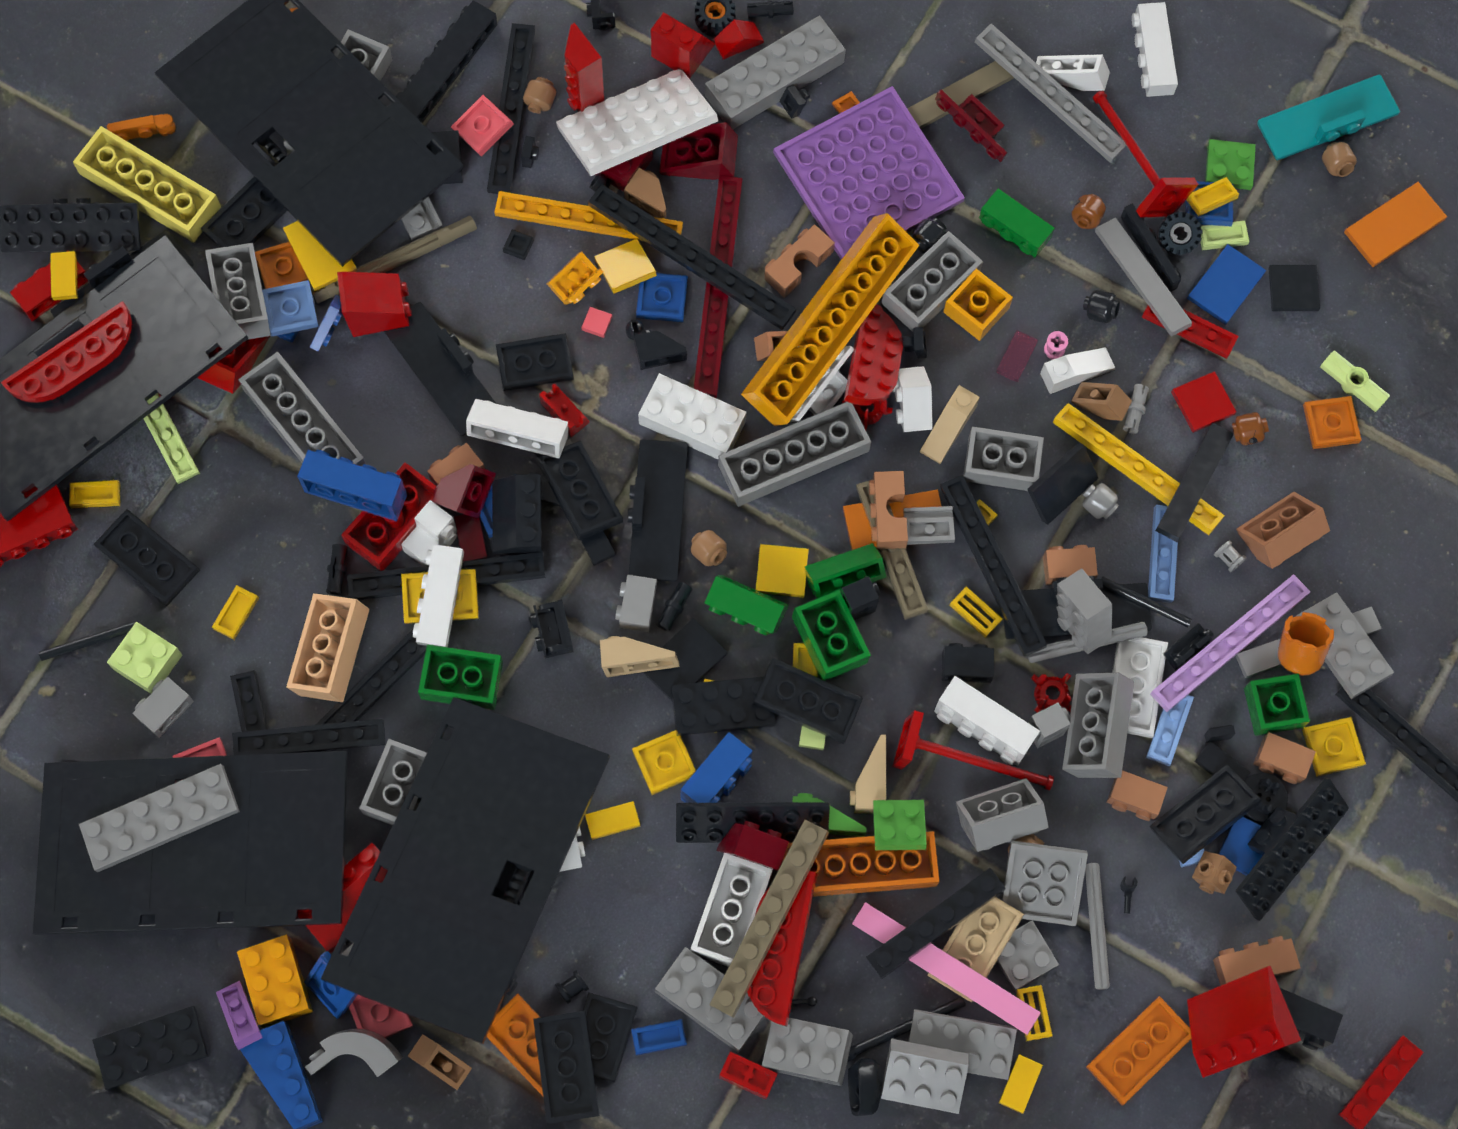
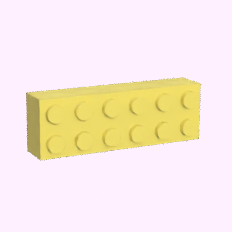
M100 126L73 161L80 175L126 203H138V208L141 212L193 243L202 233L201 227L221 208L216 194Z

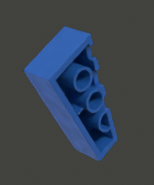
M282 1021L260 1030L263 1038L241 1048V1052L293 1129H307L322 1123L323 1120L289 1024Z

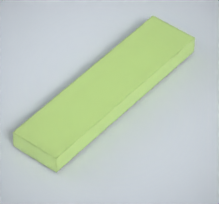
M157 393L147 401L148 404L159 398V394ZM164 404L143 418L178 484L200 474Z

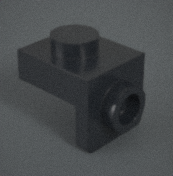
M591 0V3H586L587 17H592L593 29L608 30L616 27L615 13H601L600 0Z

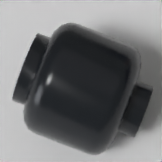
M927 218L921 221L912 235V238L919 244L917 250L926 253L946 234L947 228L940 220Z
M1101 290L1093 291L1090 297L1086 296L1083 304V310H1087V316L1090 320L1109 323L1112 319H1116L1120 309V301L1117 300L1116 295Z

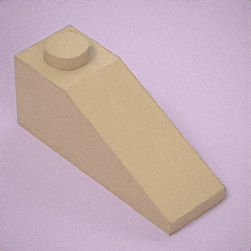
M959 385L945 406L920 453L941 464L976 409L980 397Z
M611 636L605 640H600L601 665L606 677L680 667L674 651L627 637Z
M886 735L880 736L856 782L854 791H850V806H854V813L873 814V800H886Z

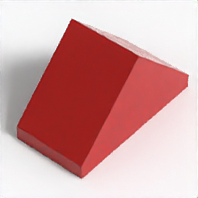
M734 19L713 39V42L722 60L763 44L764 40L754 22Z

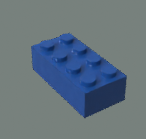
M316 450V452L307 451L297 476L305 493L394 521L398 520L407 497L403 481L399 475L392 472L384 474L366 464L362 466L355 465L353 461L344 457L336 459L330 457V454L322 450Z

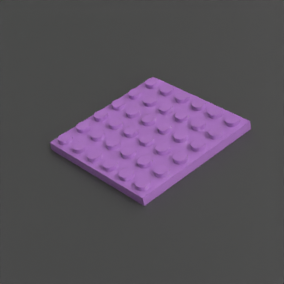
M893 86L773 149L774 155L818 225L835 242L834 250L841 260L875 216L888 213L908 232L918 227L923 219L934 218L964 202L965 199Z

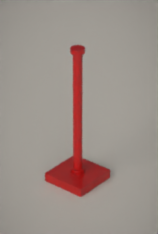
M1105 91L1097 92L1093 96L1094 102L1100 105L1154 186L1136 209V212L1140 217H1167L1177 212L1199 184L1195 178L1160 179L1106 99L1107 94Z
M914 710L904 720L892 766L894 768L902 770L912 761L914 750L919 748L1021 780L1027 778L1029 782L1044 786L1046 790H1050L1053 785L1054 776L1048 775L1046 777L920 739L919 731L924 715L922 712Z

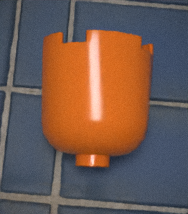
M1303 612L1302 616L1293 617L1291 615L1285 621L1278 647V659L1287 671L1293 674L1299 673L1301 676L1311 675L1319 671L1324 664L1334 639V630H1330L1325 624L1326 620L1313 613Z

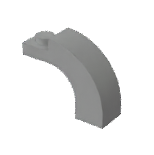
M347 1029L321 1041L320 1044L325 1052L321 1048L309 1057L311 1063L305 1066L310 1075H313L335 1057L343 1054H352L362 1058L375 1075L379 1077L403 1057L394 1045L383 1036L365 1029Z

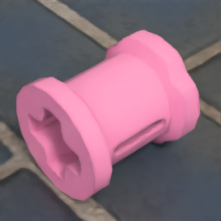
M1060 331L1049 334L1044 346V353L1048 358L1054 360L1064 355L1068 345L1067 336Z

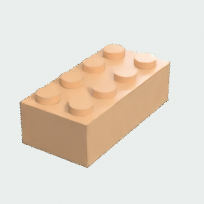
M313 593L286 687L302 697L343 703L370 609L357 599Z

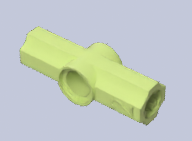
M1335 350L1320 366V368L1341 384L1345 393L1355 395L1375 412L1390 397L1387 392L1369 379L1365 369L1353 366ZM1350 378H1355L1359 384L1353 383Z

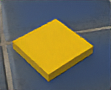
M638 239L594 256L596 264L604 271L602 274L613 294L657 276Z
M760 544L756 590L764 594L804 598L806 583L804 566H807L809 549Z
M1351 717L1302 729L1307 748L1316 751L1312 761L1316 777L1361 767L1366 764Z
M676 730L632 748L651 795L689 780L696 772L681 736L676 735Z

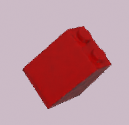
M664 12L651 28V57L673 70H683L689 79L715 45L714 42Z
M337 272L342 314L353 337L409 326L408 316H412L410 304L405 299L406 296H409L407 283H402L399 274Z

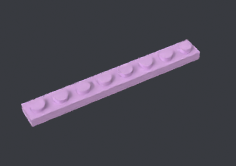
M1293 574L1156 687L1150 695L1168 712L1306 598L1310 591Z

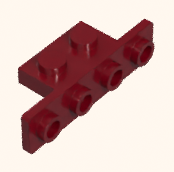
M940 89L935 97L937 106L942 111H947L951 114L954 122L959 127H964L970 133L969 135L977 144L981 143L992 159L1002 162L1007 152L993 138L1005 125L973 94L968 96L958 106Z

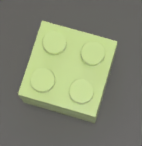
M136 622L107 663L113 670L151 694L153 687L160 680L164 681L182 657V653L177 647Z

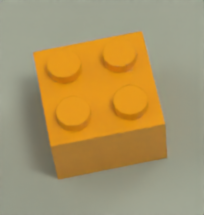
M975 269L946 301L943 313L980 341L1008 311L1013 297L978 269Z

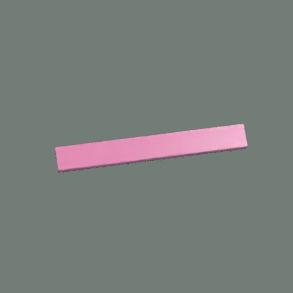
M866 902L852 923L883 944L906 928ZM930 944L909 959L917 966L1026 1035L1029 1034L1041 1014L1038 1010L933 944Z

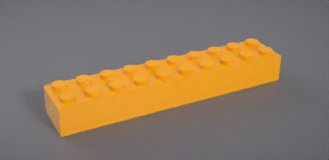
M888 213L871 219L741 393L774 426L785 425L790 422L918 248L919 244Z

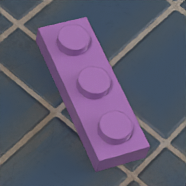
M238 981L217 991V997L238 1050L263 1038L241 982Z

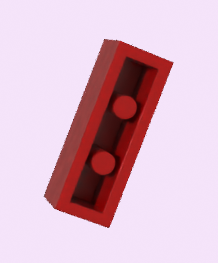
M78 262L77 289L88 282L84 276L85 270ZM51 263L36 270L33 276L26 281L18 283L10 291L14 300L32 322L62 301L53 300L51 297Z

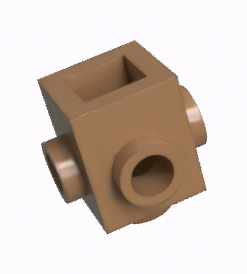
M1204 851L1192 878L1200 884L1199 888L1209 894H1213L1214 891L1225 894L1237 867L1223 855Z

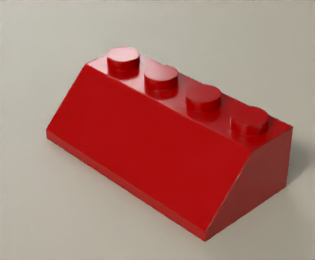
M573 23L570 26L565 50L564 68L567 75L565 79L568 85L566 90L569 95L567 101L574 111L583 112L585 108L605 101L602 57L579 27Z
M373 843L368 845L344 866L342 924L305 925L330 954L334 951L380 854L379 849ZM381 867L375 881L382 883L388 870ZM298 910V917L300 919L312 918V910Z

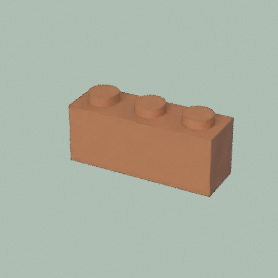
M1279 936L1268 939V944L1259 946L1258 942L1244 945V950L1235 952L1234 948L1220 951V956L1213 959L1220 985L1267 966H1271L1275 976L1297 971L1300 969V964L1292 938L1283 940V937Z

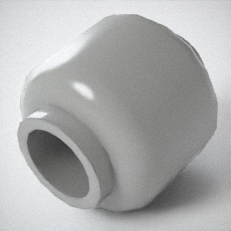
M1104 483L1098 484L1096 487L1091 484L1082 494L1085 497L1082 506L1096 519L1102 517L1107 519L1119 506L1117 504L1118 496Z

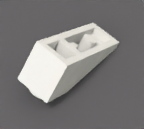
M1103 54L1038 56L1036 61L1060 85L1081 91H1105L1110 71Z
M1105 347L1068 354L1046 362L1040 374L1049 393L1052 394L1113 371L1115 366Z

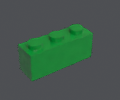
M999 188L981 208L979 219H981L986 227L995 229L1006 241H1012L1019 246L1023 253L1032 255L1034 258L1052 238L1055 229Z
M873 543L804 566L809 587L816 599L837 590L841 592L842 587L868 576L871 582L886 578L882 556Z

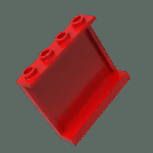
M55 485L8 522L0 513V567L8 560L22 558L27 552L33 549L45 548L51 541L58 538H67L74 531L78 530L71 518L58 485ZM34 486L31 490L24 494L25 497L27 498L28 496H30L32 493L38 490V488Z

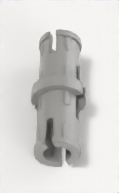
M1142 384L1134 385L1132 402L1127 410L1128 413L1123 426L1125 432L1130 428L1129 433H1138L1141 416L1146 411L1144 405L1149 392L1147 386L1143 390Z

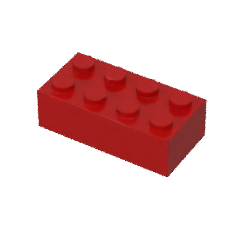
M406 462L395 473L402 479L407 493L398 520L394 521L362 511L341 534L347 546L379 571H384L403 549L401 544L417 526L414 518L429 500L433 501L436 485Z

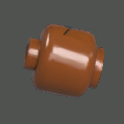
M1083 195L1077 200L1072 210V219L1080 228L1094 229L1100 224L1105 214V204L1097 195Z
M1257 412L1237 416L1235 423H1232L1236 442L1240 441L1243 446L1262 442L1265 439V433L1269 432L1266 418L1261 419Z

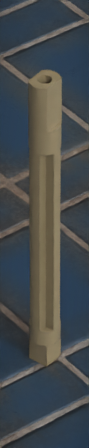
M468 216L357 267V272L386 273L477 230V226L473 218ZM338 281L317 291L311 289L317 304L334 297L335 294H340Z

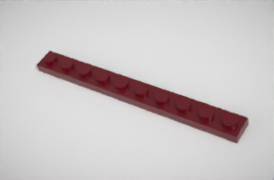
M719 176L710 254L732 267L742 178ZM706 282L694 389L717 398L729 296Z

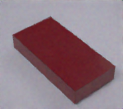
M465 514L454 516L460 548L464 550L463 561L487 559L480 519Z

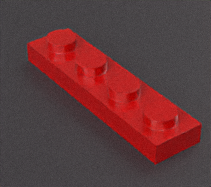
M1147 305L1142 318L1164 328ZM1184 310L1192 321V326L1176 335L1227 359L1239 336Z
M1404 1035L1400 1036L1340 1111L1339 1115L1355 1129H1364L1424 1052Z

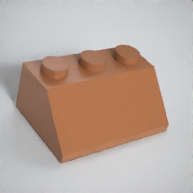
M1292 492L1236 530L1255 557L1273 569L1294 554L1299 553L1312 542L1319 540L1330 531L1322 507L1296 492Z

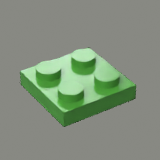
M1209 139L1205 182H1216L1227 177L1236 189L1251 190L1254 179L1256 144Z
M873 800L875 850H926L924 800Z

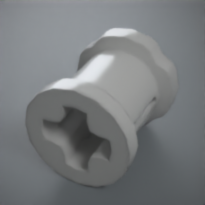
M1230 540L1222 545L1214 554L1216 558L1219 557L1229 567L1228 571L1230 573L1247 559L1245 555L1241 556Z

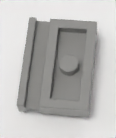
M429 197L401 218L412 242L443 228Z
M952 506L904 508L903 515L907 518V545L954 543L955 533Z

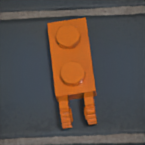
M167 113L109 123L107 130L125 141H129L139 137L149 138L153 134L158 133L162 136L171 135L175 132L176 125L173 122L172 116Z

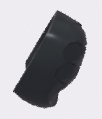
M870 1058L859 1059L852 1067L848 1068L850 1109L854 1116L872 1115L879 1107L881 1082L878 1078V1070L880 1065Z

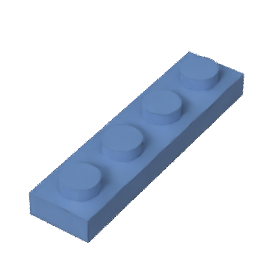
M1156 505L1153 511L1148 598L1154 601L1172 603L1175 592L1178 542L1155 531L1168 507Z

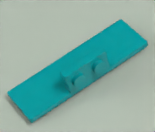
M1376 75L1258 120L1257 125L1275 159L1280 160L1397 116L1400 110L1382 76Z

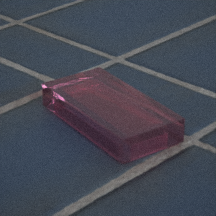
M1017 330L996 373L1018 382L1038 340Z

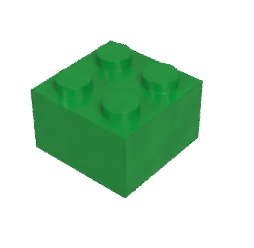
M1299 673L1250 681L1245 686L1244 692L1255 736L1264 735L1268 732L1276 733L1301 729L1310 722Z

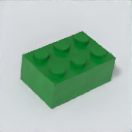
M723 575L715 577L704 602L710 606L708 610L718 615H725V613L732 615V621L741 625L752 624L755 626L754 631L766 636L778 631L789 604Z
M840 590L794 609L792 619L822 680H829L867 664L871 656Z
M427 645L418 694L421 700L450 704L454 697L484 709L495 710L503 666L502 657L496 654Z

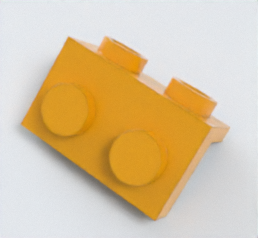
M581 251L546 284L565 305L572 302L576 304L585 296L583 292L588 287L593 288L601 281L599 276L604 271L601 268L597 269Z

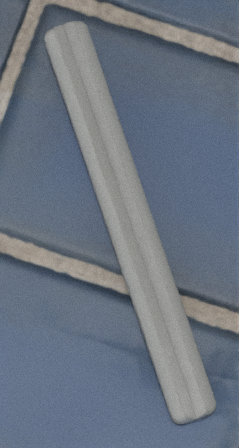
M1139 622L1112 629V639L1101 646L1146 636L1148 633L1145 622ZM1072 639L1047 644L1046 648L1027 657L1029 662L1033 663L1084 650L1083 648L1079 649Z
M1098 863L1086 864L1085 875L1094 981L1096 989L1104 990L1109 988L1110 983L1100 867Z

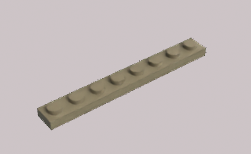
M804 820L711 1000L710 1006L733 1018L735 1017L829 834L827 830Z

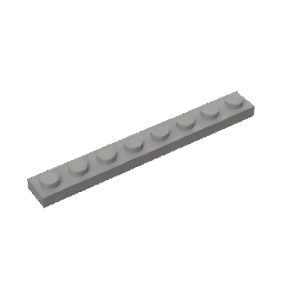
M990 24L976 37L975 43L1110 163L1126 148L1127 145L1117 134L993 24Z

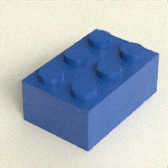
M728 732L680 789L681 800L684 803H719L724 794L728 796L734 790L737 778L740 775L744 777L751 769L753 761L752 750Z

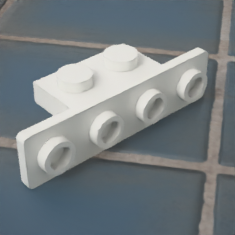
M845 346L790 422L800 421L807 410L817 415L831 409L845 392L848 381L838 370L854 351L852 346Z

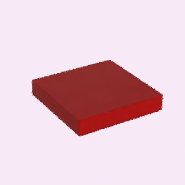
M1215 371L1176 387L1171 391L1193 433L1212 425V423L1215 424L1229 418L1237 412Z

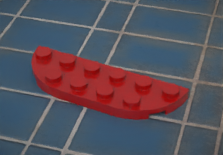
M123 301L3 380L1 384L14 397L26 402H45L65 394L120 355L128 342L132 327L131 314L127 305Z
M878 304L874 306L856 332L844 401L848 403L868 406L876 401L881 400L883 402L890 396L897 384L903 350L902 334L895 322Z
M809 871L747 992L754 1006L763 1016L785 1027L788 1024L817 873ZM769 888L767 889V891H766V892L764 893V895L762 896V898H761V900H760V902H759V904H758L756 913H757V911H758L760 905L762 904V902H763V900H764V898H765V896H766V894H767Z

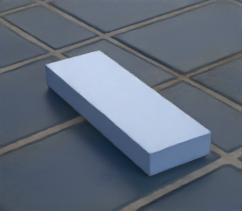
M1186 696L1168 712L1162 709L1146 758L1166 766L1171 765L1194 699L1193 696Z

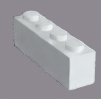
M1165 2L1138 4L1136 12L1132 14V26L1136 27L1137 34H1135L1136 48L1139 47L1140 51L1138 66L1143 71L1141 86L1146 90V97L1174 95L1178 81Z
M475 399L466 420L467 436L555 458H560L568 438L567 421Z
M433 544L432 550L427 551L426 564L429 565L428 574L423 575L421 589H425L423 599L419 598L417 613H421L420 621L414 624L413 637L416 638L417 644L448 647L464 557V550L461 548Z

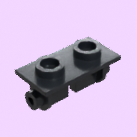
M1197 623L1167 649L1163 655L1175 671H1177L1210 644L1214 634L1210 629L1204 630L1200 623Z

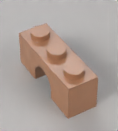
M815 224L809 230L807 228L804 229L793 245L791 243L788 244L777 260L772 259L766 265L764 280L785 298L801 283L802 273L794 264L800 260H808L818 267L834 252L835 242Z
M904 471L874 472L873 480H869V495H874V503H870V517L875 518V527H871L872 541H876L877 549L906 548L908 543L907 518L893 517L886 509L890 503L903 502Z

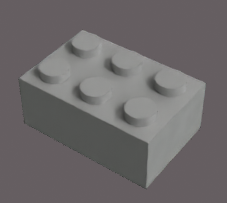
M972 427L968 438L963 477L965 481L1028 491L1027 489L1039 479L1044 437Z
M1082 568L1059 582L1056 595L1058 600V624L1064 631H1069L1074 644L1079 649L1083 648L1089 654L1112 639V603Z
M388 739L359 808L363 815L393 825L427 752ZM414 796L409 809L416 811L421 799Z
M1027 778L956 802L961 827L977 852L988 850L993 846L1011 842V840L1014 841L1029 834H1036L1041 830L1049 828L1044 803Z
M793 1018L788 1019L787 1027L772 1022L762 1066L774 1072L842 1086L853 1034L849 1030Z
M891 1039L882 1082L881 1099L959 1114L969 1066L968 1053Z

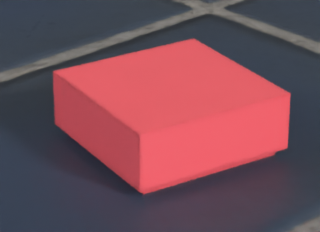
M590 307L582 325V331L604 338L612 320V314Z

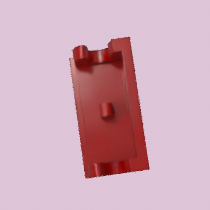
M556 384L552 385V390L549 393L543 391L539 394L541 405L553 418H559L568 422V434L571 438L590 423L587 417L582 414Z
M730 1052L719 1078L766 1100L778 1073Z

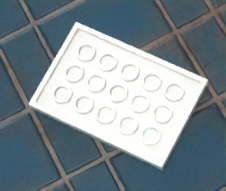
M678 69L670 71L668 74L657 79L649 80L647 83L631 88L615 97H610L594 106H589L583 112L580 111L573 115H568L556 121V124L590 176H593L718 122V117L684 71Z

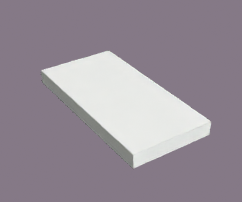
M1139 637L1118 642L1116 645L1112 673L1119 672L1134 681L1128 734L1153 738L1159 703L1150 693L1162 683L1166 659L1163 653L1167 650L1168 642Z

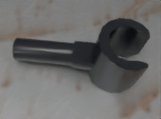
M1125 876L1120 884V888L1124 892L1125 897L1124 913L1130 914L1132 892L1135 890L1138 882L1134 877L1132 887H1129L1125 884Z

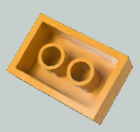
M287 934L237 951L258 1026L265 1029L282 1021H288L313 1012L292 939Z

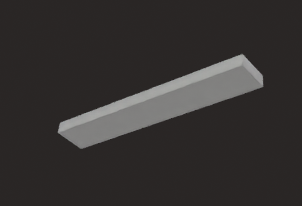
M1114 218L1096 227L1095 233L1169 335L1172 337L1191 327L1192 321L1119 221Z
M1372 606L1352 613L1367 635L1382 629ZM1280 639L1236 655L1245 678L1282 666L1278 659Z

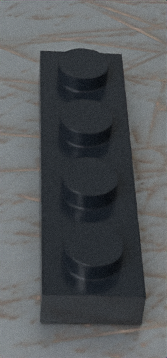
M1132 203L1124 207L1121 218L1155 272L1170 292L1177 289L1181 281V274L1178 268L1169 261L1166 249L1160 247L1156 240L1155 232L1153 229L1148 228L1144 222V217L1138 215L1134 204Z

